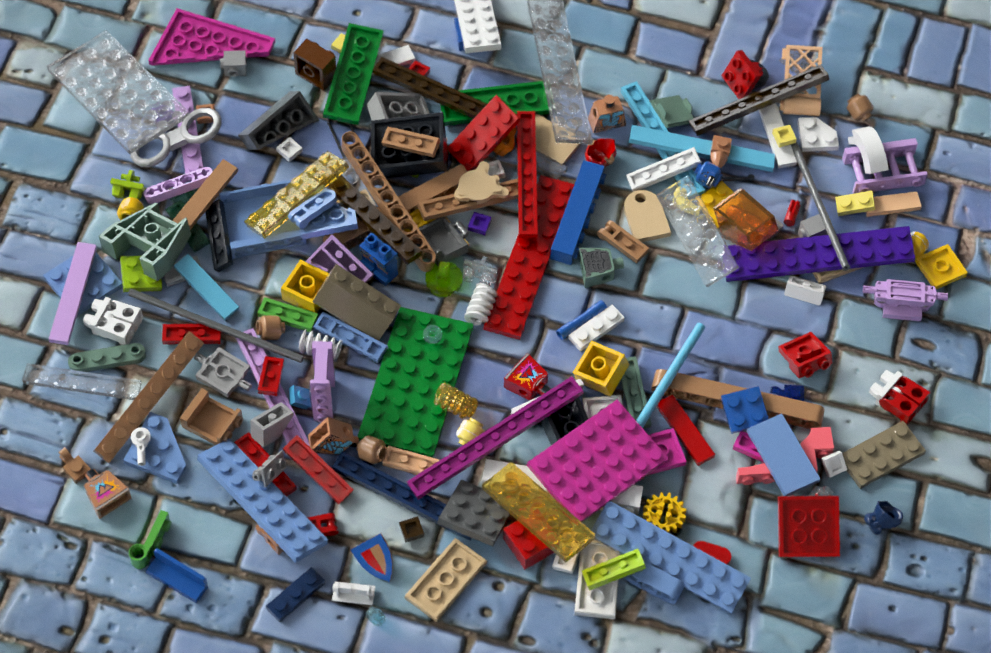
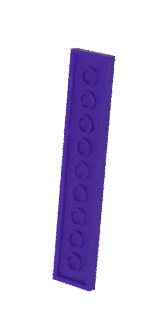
M909 226L836 234L850 269L915 262ZM829 235L722 246L726 282L843 270Z

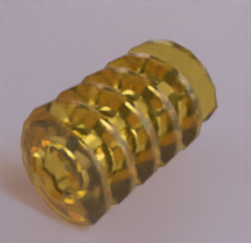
M444 382L439 386L435 394L434 404L437 406L440 404L442 409L446 408L448 412L453 411L454 415L457 416L459 414V418L463 419L466 416L471 417L475 413L478 400Z

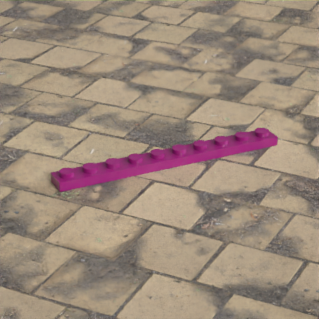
M572 376L414 476L407 481V485L417 499L422 498L583 394L582 388Z

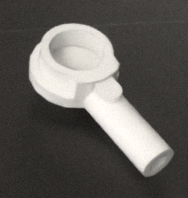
M137 428L131 433V441L137 448L139 466L146 465L145 448L151 439L150 432L145 428Z

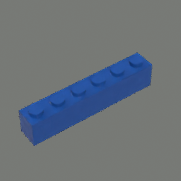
M583 160L551 247V260L572 265L573 260L578 258L579 243L583 244L585 238L584 229H588L591 218H589V215L595 211L596 203L594 201L600 197L601 188L599 187L601 184L604 185L607 174H604L605 166Z

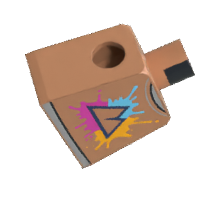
M91 469L85 474L89 481L84 485L85 491L99 519L132 499L128 487L110 471L106 470L99 475L95 469Z

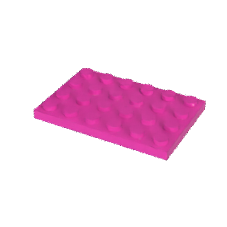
M615 400L528 461L526 466L571 519L579 525L604 507L606 503L618 497L665 463L668 457L618 400Z

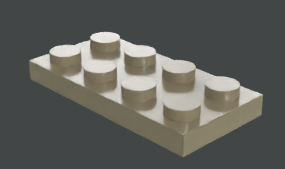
M901 421L842 454L847 467L846 471L861 489L925 454L926 450L906 423Z

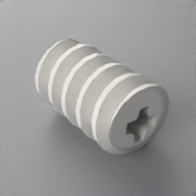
M484 283L476 284L474 294H472L469 307L466 310L467 313L464 315V319L475 326L488 322L487 316H490V310L493 309L492 303L496 301L494 297L498 295L496 290Z
M305 329L299 342L300 353L306 352L307 355H312V341L328 342V336L325 335L322 340L320 333L313 337L314 332L311 331L309 335H306ZM333 337L330 342L333 345V357L335 360L340 354L342 340L335 344V338Z

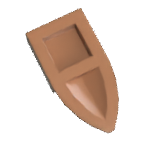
M713 136L710 152L711 161L720 168L728 160L731 138Z

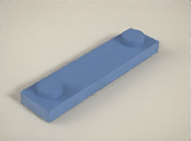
M325 312L321 313L313 326L314 330L327 335L331 339L334 337L337 342L342 340V345L378 364L388 349V346Z

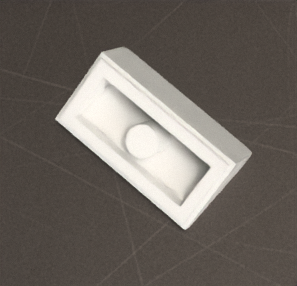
M790 275L784 295L815 305H821L826 285Z

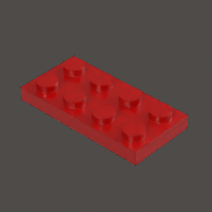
M495 95L447 147V150L467 171L475 170L480 162L488 157L521 119L500 97Z

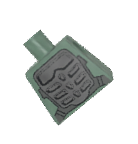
M579 248V263L585 288L614 280L615 270L624 269L623 258L612 259L611 251L608 248Z

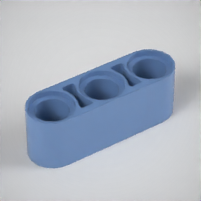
M645 561L646 569L624 577L629 583L670 604L676 603L685 586L678 578Z

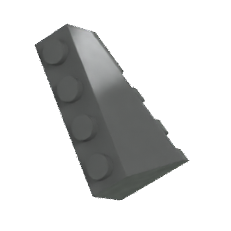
M290 91L238 136L248 150H258L284 136L292 134L294 131L319 121V119L300 91Z

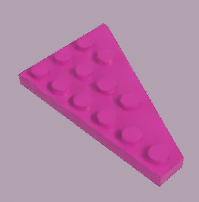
M176 8L148 61L149 65L152 66L215 61L224 58V51H245L246 58L263 57L270 55L276 40L270 36Z

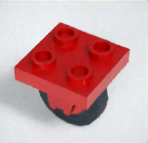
M743 50L736 51L721 75L738 99L748 96L753 88L763 87L769 79L767 69L759 62L750 60Z

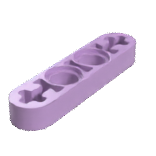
M204 167L148 187L144 191L146 202L149 204L158 203L200 188L213 171L209 167Z

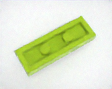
M635 549L582 570V574L590 591L646 569L639 549Z

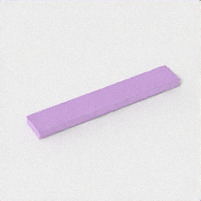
M77 242L50 332V343L69 345L97 250L95 244Z

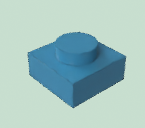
M292 385L289 388L291 406L308 409L311 406L309 389Z

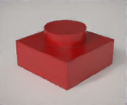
M416 60L408 68L426 77L430 73V67Z

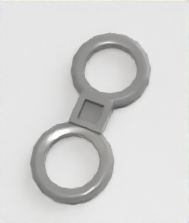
M200 108L188 114L183 120L181 127L168 133L161 131L147 132L138 137L133 143L130 150L131 159L140 167H152L164 161L169 155L170 150L173 151L188 144V142L191 144L205 143L214 138L219 132L222 125L221 116L214 109ZM203 116L213 118V125L209 131L199 136L189 134L188 129L194 120ZM153 139L163 141V148L158 155L149 159L139 157V150L144 143Z

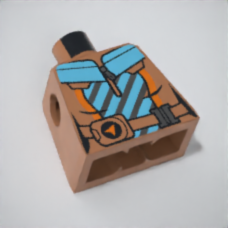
M606 95L604 99L593 102L588 116L593 133L626 126L624 110L618 96Z
M327 417L308 434L309 447L315 453L339 455L348 447L356 448L359 442V438L353 436L350 424Z

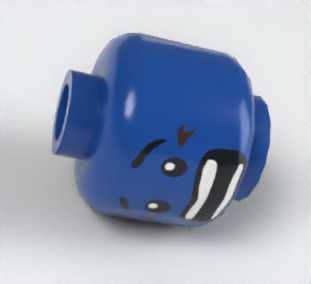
M709 161L704 162L703 165L699 164L694 172L697 175L696 182L708 189H711L713 186L716 188L723 176L721 168Z

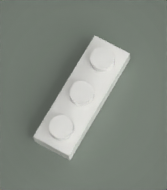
M611 305L569 334L568 339L581 352L589 346L591 341H597L621 324L625 317Z

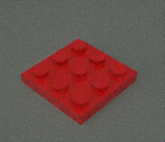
M778 496L779 557H840L839 496Z

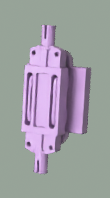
M887 279L886 282L877 281L875 286L863 285V293L874 294V304L879 308H883V318L921 321L922 312L928 311L936 300H948V293L936 292L935 286H927L923 282Z

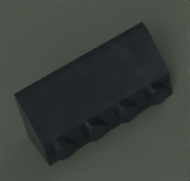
M578 397L543 419L541 424L550 444L553 445L587 421L588 417Z

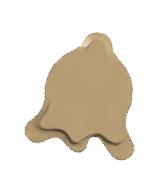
M482 161L477 169L468 171L461 176L454 197L457 201L469 202V200L477 201V204H482L492 198L508 197L509 190L499 184L498 175H488L489 164Z

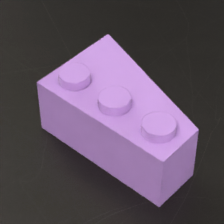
M331 235L305 261L328 273L337 264L365 283L374 276L334 235Z

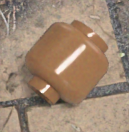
M857 94L847 101V110L854 120L862 119L864 122L872 116L871 112L874 106L866 95Z
M264 315L260 320H257L256 333L260 335L262 340H279L281 335L285 333V322H282L279 316Z
M366 436L357 444L358 456L366 462L377 464L383 461L387 455V447L381 439Z

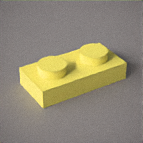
M872 191L835 197L838 216L875 210Z

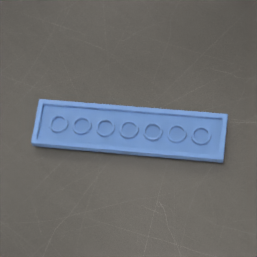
M230 438L226 442L223 441L198 454L197 460L295 563L327 545L328 539L273 482L264 487L263 481H255L252 478L253 471L258 469V467Z
M611 501L606 503L589 533L591 538L622 555L639 549L643 561L678 578L685 584L684 589L730 614L733 613L751 580L749 576Z

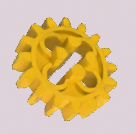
M660 492L659 497L653 494L652 500L647 499L646 505L643 507V519H647L646 521L668 533L670 530L676 533L677 527L682 528L683 522H685L686 508H682L683 501L677 502L678 496L671 498V493L664 496ZM666 503L669 505L665 517L664 524H661L660 522L664 510V504Z

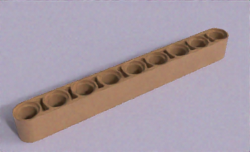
M351 131L345 132L342 136L341 145L343 153L383 214L412 242L421 245L419 248L422 250V256L414 260L419 269L423 272L433 270L436 259L435 252L358 135ZM375 185H380L382 188H376ZM384 200H391L392 202L386 203ZM399 214V215H401V217L397 218V217H394L393 215ZM409 229L411 230V232H405L403 230ZM426 258V259H430L431 261H430V262H424L423 259Z
M458 165L448 170V172L398 196V198L410 214L418 209V202L455 194L461 176L468 171L463 165ZM399 214L393 215L394 217H397V218L401 217V215H399ZM357 218L358 229L325 235L323 242L331 235H334L350 250L363 243L365 238L373 232Z
M658 369L655 371L651 387L653 392L667 370ZM677 373L664 396L673 394L677 399L724 409L721 395L748 388ZM761 392L769 419L783 414L785 420L790 425L808 429L822 427L825 409L821 405Z

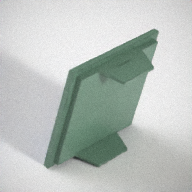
M680 95L649 101L666 128L690 124L689 120L694 119L691 114V104L687 98L682 100Z

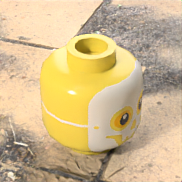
M472 418L463 420L456 432L457 438L460 439L458 443L465 445L485 432L483 429L484 425Z

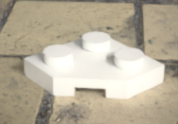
M817 117L798 118L797 123L802 152L838 150L837 131Z

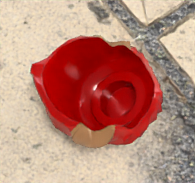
M610 138L594 140L585 149L586 161L605 167L611 165L617 155L615 140Z

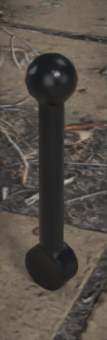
M749 174L748 177H722L720 182L743 180L753 182L755 176Z

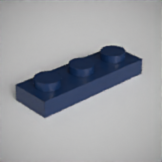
M310 567L266 605V609L281 622L325 584V580Z

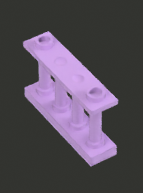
M916 138L882 143L893 174L890 177H882V173L877 172L874 173L875 179L865 180L860 166L863 158L859 148L850 147L844 150L843 163L844 165H853L857 178L852 191L853 194L910 186L918 187L925 184L927 171L918 172L913 157L918 145ZM895 157H906L911 174L900 175Z

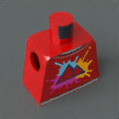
M528 353L504 377V388L527 400H532L537 394L543 395L551 390L546 385L548 373Z

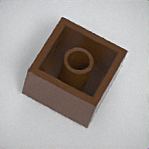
M306 38L293 52L295 74L325 91L332 83L334 77L336 55L332 51L322 48L318 43Z

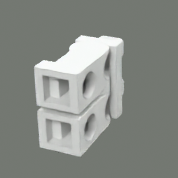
M105 297L104 300L94 299L91 309L97 313L95 316L87 313L83 323L92 330L94 335L119 342L120 345H126L132 340L134 332L137 331L143 320L141 308Z

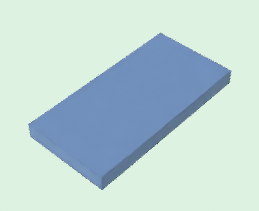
M779 414L747 429L746 432L784 496H789L820 482V477L783 414Z

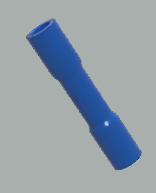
M602 300L598 301L583 314L557 329V336L561 340L565 339L573 331L605 310L607 305Z

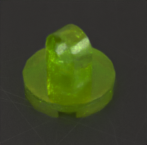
M440 261L439 267L435 264L433 270L425 274V285L431 290L433 295L439 297L451 296L452 293L458 292L463 284V275L460 268L451 262Z

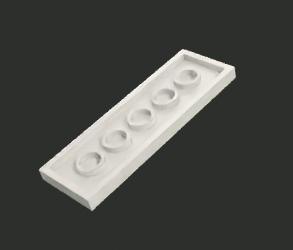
M454 0L465 54L501 50V41L491 0Z

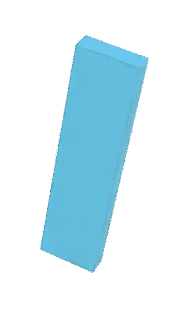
M189 254L174 265L175 270L224 321L239 310V306Z

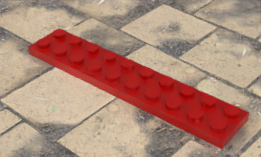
M540 175L537 183L538 238H519L518 233L497 289L498 295L494 297L496 301L492 303L493 309L490 310V316H487L489 320L484 324V330L517 340L521 339L550 260L551 247L574 184Z

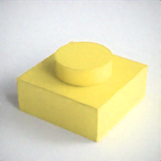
M790 125L775 128L772 131L778 147L796 143L797 139Z

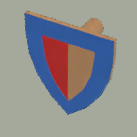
M382 533L351 549L356 560L366 571L379 579L391 581L393 559L391 550Z

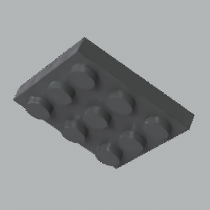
M460 480L442 511L437 524L494 546L516 502Z

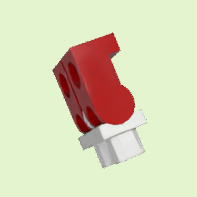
M885 370L880 377V381L886 385L882 387L875 382L871 386L869 393L876 398V405L891 412L900 419V422L904 421L908 425L928 402L930 391L911 379L902 376L903 374L899 371L893 374Z

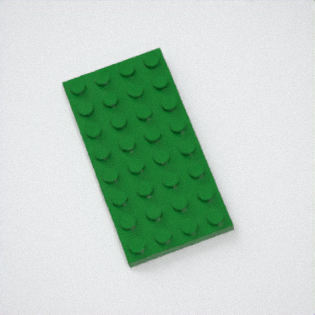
M404 307L399 308L387 344L388 349L384 354L357 436L359 441L366 436H372L383 440L387 448L389 445L434 458L474 324Z

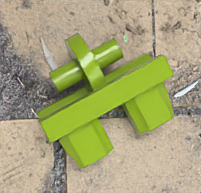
M129 170L128 174H121V179L125 180L111 178L110 184L113 186L112 195L116 198H123L124 191L129 190V197L140 200L142 194L147 189L144 187V184L136 183L140 182V177L135 176L134 170Z

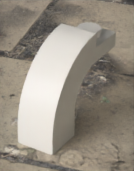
M869 126L852 130L853 136L848 137L849 144L857 145L863 158L865 173L872 174L889 170L883 144L875 129Z

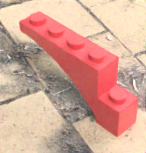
M831 427L811 428L810 434L800 443L816 472H818L816 458L821 459L833 453L834 444ZM765 463L741 467L737 470V484L751 485L760 482L764 484L775 482Z

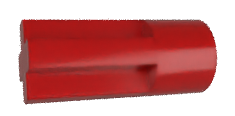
M791 200L783 221L785 225L794 226L801 206L799 200Z

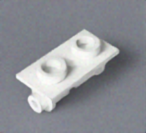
M336 581L333 583L332 601L373 605L375 586Z

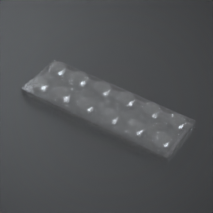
M688 175L656 195L707 288L739 269L737 262Z

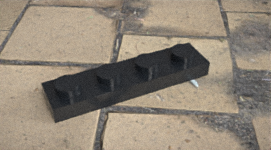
M218 199L210 205L205 214L213 267L215 271L220 272L233 265L224 202Z

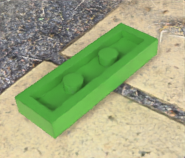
M264 297L257 312L258 317L264 315L279 316L281 321L285 322V325L301 330L306 329L307 332L313 331V326L318 319V313Z

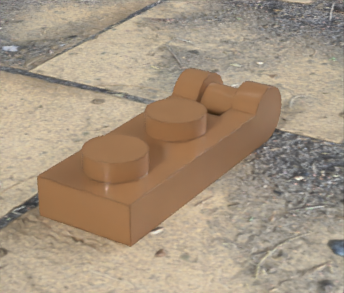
M609 220L605 227L597 232V236L601 240L607 241L636 264L649 252V247L612 220Z

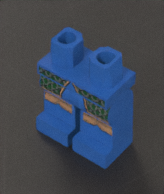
M369 234L365 241L359 245L360 252L362 253L360 261L374 274L373 277L386 286L398 275L397 253L389 245L378 239L375 234Z

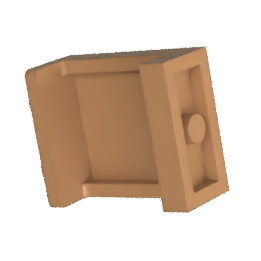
M201 388L180 417L182 428L217 445L223 441L226 442L229 438L231 439L235 428L241 426L243 417L241 409L237 408L234 411L210 398L208 391Z

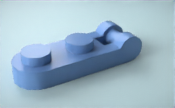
M324 189L293 209L288 214V219L293 223L296 222L300 229H304L308 222L336 203V193L331 189Z

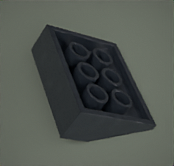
M443 112L371 120V157L385 178L448 172V150ZM387 127L439 138L440 144L435 157L383 146L381 142Z

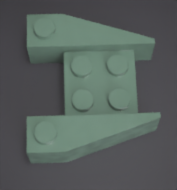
M154 203L112 224L98 237L103 253L115 259H118L131 246L143 250L145 253L139 258L143 273L159 281L173 267L190 238L191 232L187 218L176 223L162 216L158 203Z

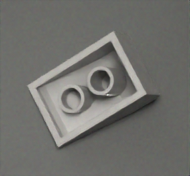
M375 92L367 103L372 120L430 114L424 97L417 93Z

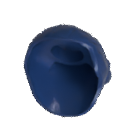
M878 501L874 511L865 514L864 521L869 526L871 532L878 535L883 529H892L899 526L903 521V513L898 508L893 507L888 501Z

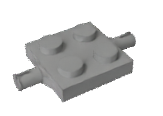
M220 347L208 357L203 356L199 352L195 354L194 360L202 363L201 369L195 375L197 380L227 398L238 386L247 391L251 389L252 384L244 380V377L250 371V365Z

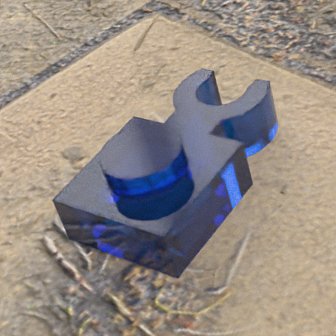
M784 385L783 390L776 386L770 389V393H776L778 396L804 401V386Z

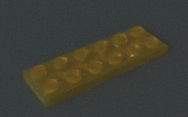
M329 151L323 153L313 164L307 166L300 175L293 178L287 186L280 189L274 197L266 201L261 208L250 214L244 223L264 239L267 238L288 220V214L293 209L326 188L349 168L348 164Z
M512 462L482 484V489L565 562H568L595 540V533Z

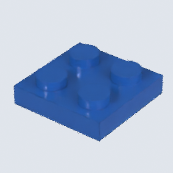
M759 386L721 395L731 434L746 431L748 428L769 419Z

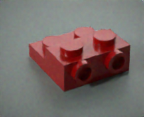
M812 332L778 346L779 353L789 362V368L799 379L804 376L806 378L811 377L815 371L820 369L826 370L832 364V352Z

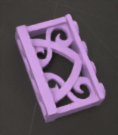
M312 341L314 380H310L313 419L322 423L327 417L333 418L331 387H335L332 342Z

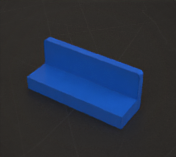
M156 548L154 550L155 559L146 569V573L197 603L208 589L206 577Z

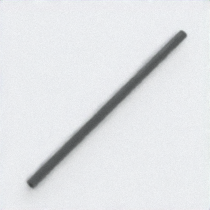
M796 141V143L791 144L792 150L842 269L846 271L850 269V265Z
M134 289L129 290L128 296L299 363L303 362V355Z

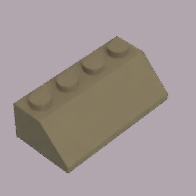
M337 264L329 272L312 301L346 324L378 341L401 307L400 304Z

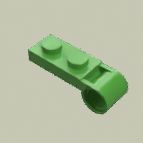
M160 510L144 545L135 544L129 549V557L134 568H145L149 564L152 555H154V550L156 548L160 549L163 543L162 537L165 532L169 531L171 526L168 512ZM139 554L143 555V557L139 559L135 558V556Z

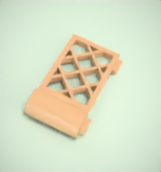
M786 45V48L782 49V60H785V79L792 77L789 69L793 66L802 73L811 67H816L815 64L817 62L818 65H822V47ZM790 50L798 51L801 56L794 61L790 56ZM809 52H818V58L814 62L807 57ZM802 58L810 64L804 70L797 64ZM821 84L814 86L817 89L816 94H809L805 90L802 91L803 93L800 92L781 100L779 110L787 115L819 117L821 112Z

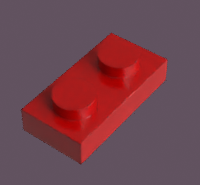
M265 356L258 385V394L278 395L285 363L283 358Z

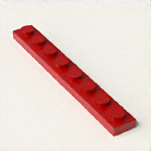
M517 111V116L521 119L517 124L519 238H538L535 111Z

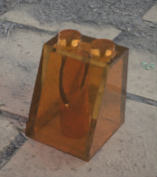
M739 188L713 207L722 237L750 251L779 231L775 216L742 188Z

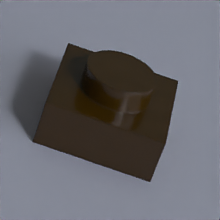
M418 516L399 522L405 543L424 537Z

